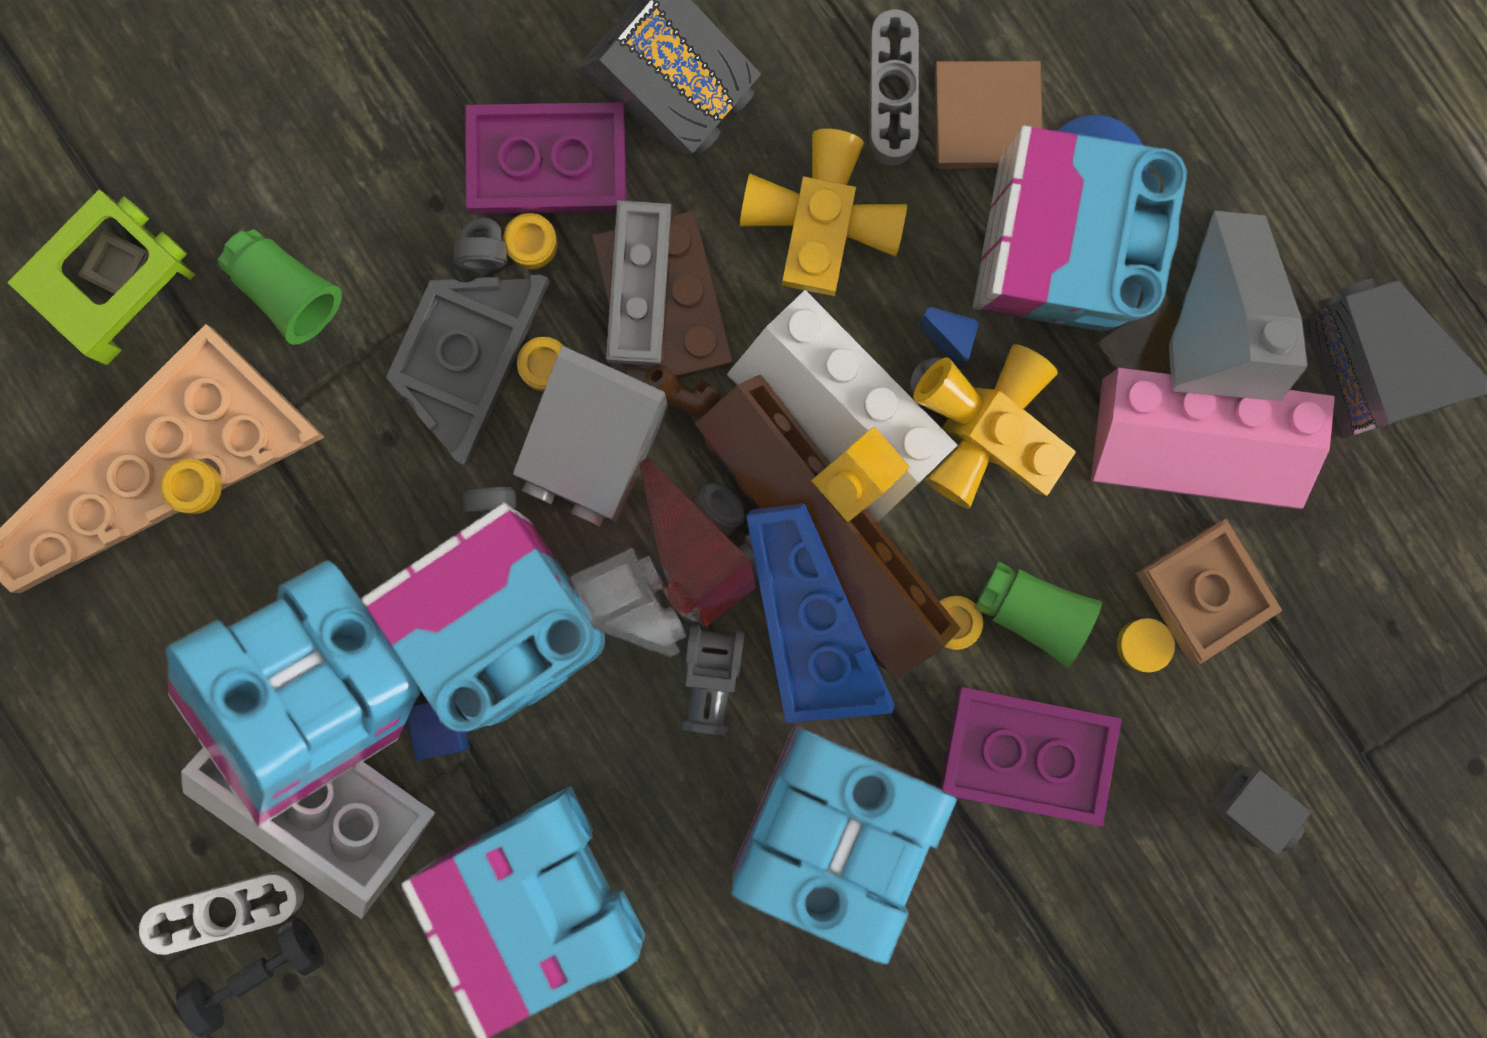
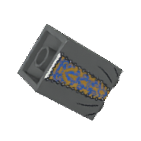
M635 0L575 69L612 102H624L625 112L677 155L693 154L695 151L701 154L707 150L721 133L716 126L728 112L732 115L736 114L751 100L754 91L750 87L761 75L753 64L692 0Z
M1374 278L1349 285L1340 290L1341 294L1318 302L1321 310L1303 320L1328 395L1335 396L1333 411L1343 439L1487 394V376L1399 281L1376 287Z

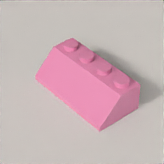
M1117 368L1102 379L1091 482L1303 509L1330 450L1335 396L1289 390L1281 401L1172 392L1171 374Z

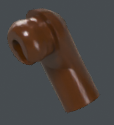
M663 364L651 367L645 375L646 384L665 392L669 407L699 418L703 417L721 399L719 391L706 380L698 381L694 389L690 391Z

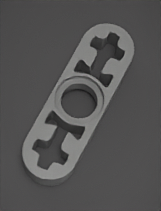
M892 9L881 13L876 18L869 40V148L872 155L879 162L886 165H899L911 157L919 135V29L915 19L909 13L899 9ZM888 28H897L899 37H902L898 49V60L888 61L890 41L889 38L885 37ZM892 75L902 78L908 86L907 95L899 100L886 98L879 89V83L883 78ZM899 114L897 133L899 137L907 139L901 140L899 149H891L889 141L880 139V137H885L887 134L890 115Z

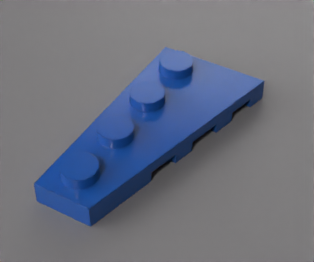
M805 503L751 510L746 517L785 722L792 723L891 714L895 704Z

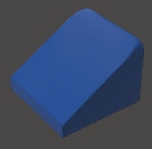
M929 307L922 315L918 327L947 358L952 360L956 367L961 369L970 357L979 323L972 318Z
M429 702L412 707L407 720L416 761L470 749L467 731H456L448 728L440 720ZM455 703L457 712L463 717V713Z

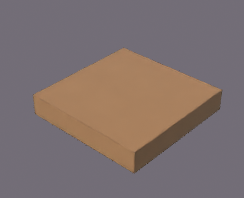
M1041 61L936 62L934 67L936 169H998L1000 157L1022 126L1042 129Z
M1227 519L1216 522L1135 573L1191 666L1202 664L1282 611Z

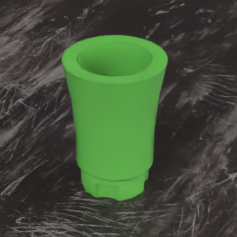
M255 229L247 232L241 230L226 242L224 251L218 258L219 267L230 276L231 282L263 311L289 344L298 345L316 336L334 317L340 306L342 291L338 286L312 272L290 256L273 240L265 239Z
M998 562L974 608L986 615L993 616V622L1042 649L1065 668H1069L1080 653L1097 620L1102 607V601L1053 585L1020 568L1016 572L1009 566Z

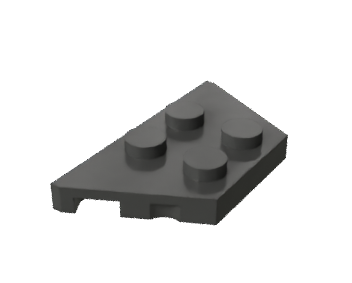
M530 275L528 279L499 280L498 277L476 278L471 282H459L456 279L430 280L387 373L386 378L410 404L418 417L450 452L454 460L463 466L468 467L550 282L545 276Z

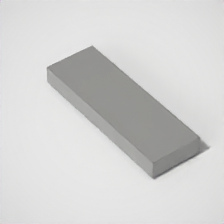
M617 200L606 353L607 363L650 366L661 364L671 204Z

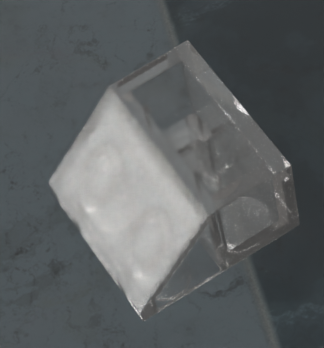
M632 548L570 576L594 629L668 657L683 651L679 641L687 638V634L675 608L669 607L664 610L656 592L664 589L665 586L650 556L641 559L640 555Z

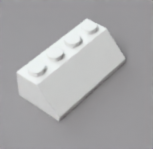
M806 290L766 326L727 373V376L736 386L761 374L830 463L875 426L910 466L884 494L866 507L877 522L958 446Z
M204 748L181 771L182 788L185 795L360 919L364 917L396 875L435 815V812L362 762L257 828Z

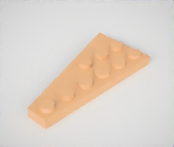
M205 324L0 527V583L11 593H22L178 513L179 511L172 509L164 501L160 489L161 478L165 470L178 460L191 458L211 465L220 476L223 490L323 439L325 436L216 330Z

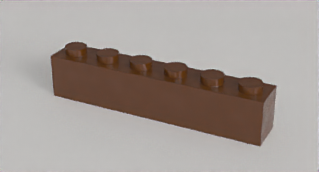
M761 374L735 386L695 423L696 427L703 434L705 443L710 451L722 458L736 476L737 483L742 492L753 499L761 509L805 503L874 660L879 666L887 669L895 681L943 649L961 629L869 511L865 508L847 522L811 481L830 462Z

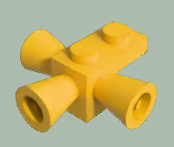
M818 129L812 133V178L803 176L800 194L749 173L742 205L740 227L793 226L782 286L835 296L846 237L894 257L897 256L904 228L907 204H853L856 187L847 184L864 145V141L855 134L837 129Z
M1013 344L996 387L993 390L974 388L950 358H942L935 362L919 380L914 390L913 399L916 403L948 417L942 429L958 446L924 479L925 482L948 500L970 509L989 462L999 464L1036 494L1048 496L1076 451L1027 413L1024 408L1058 374L1055 366L1037 352L1025 346Z

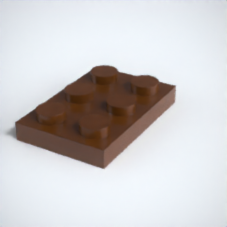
M695 210L671 216L661 364L665 365L677 379L733 366ZM615 230L592 235L609 306ZM624 364L626 375L644 383L646 373L653 367L650 365Z

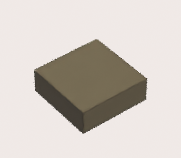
M103 229L78 276L115 294L146 263L149 253Z

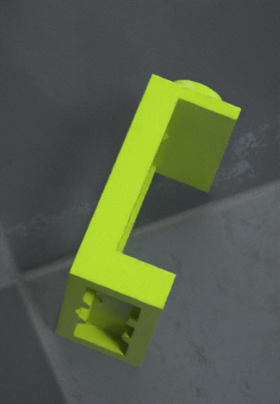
M99 189L7 283L80 352L89 358L108 365L122 351L112 339L177 272L189 280L196 274L181 261L187 253L163 231L155 237L143 226L150 218L125 196L116 202ZM113 218L146 247L149 257L146 263L108 302L97 305L64 275L62 263L105 219Z

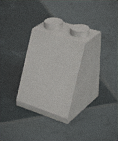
M562 346L513 472V475L526 482L522 492L550 505L555 496L574 504L571 511L572 515L599 527L604 518L617 523L669 411L665 392Z

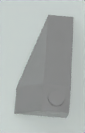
M1214 211L1195 263L1196 268L1190 286L1182 303L1183 308L1169 343L1172 392L1281 401L1307 368L1302 318L1266 215Z

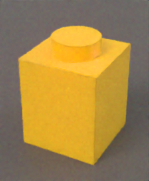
M873 426L811 481L842 517L849 522L884 494L910 466L878 429Z

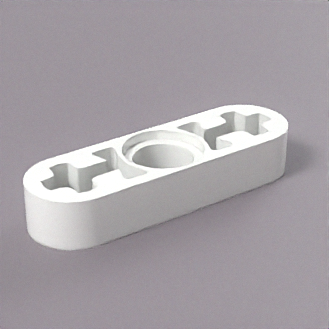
M273 871L171 899L152 907L144 914L139 925L140 939L143 945L151 952L166 955L276 925L287 920L300 909L304 899L303 886L292 873ZM271 883H273L276 891H286L288 900L280 904V911L277 910L276 905L273 903L259 906L251 911L250 900L270 892L272 889ZM216 897L227 898L235 906L236 917L233 924L229 927H220L214 924L209 916V906ZM193 914V925L178 930L172 934V937L170 933H160L158 924L166 920V916L169 921H175Z

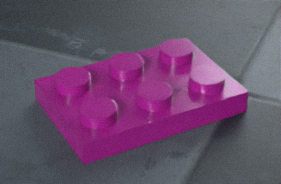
M624 102L466 105V209L469 214L616 212L617 200L627 201L626 115Z
M958 686L939 789L956 798L1103 827L1122 719Z

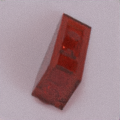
M647 457L639 463L659 557L668 583V587L664 589V594L680 615L684 617L691 613L705 628L756 588L750 560Z

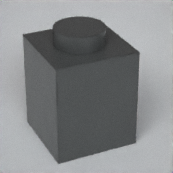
M1243 765L1237 769L1208 806L1256 847L1277 856L1282 850L1285 851L1292 848L1300 840L1305 831L1303 823L1312 813L1261 770Z

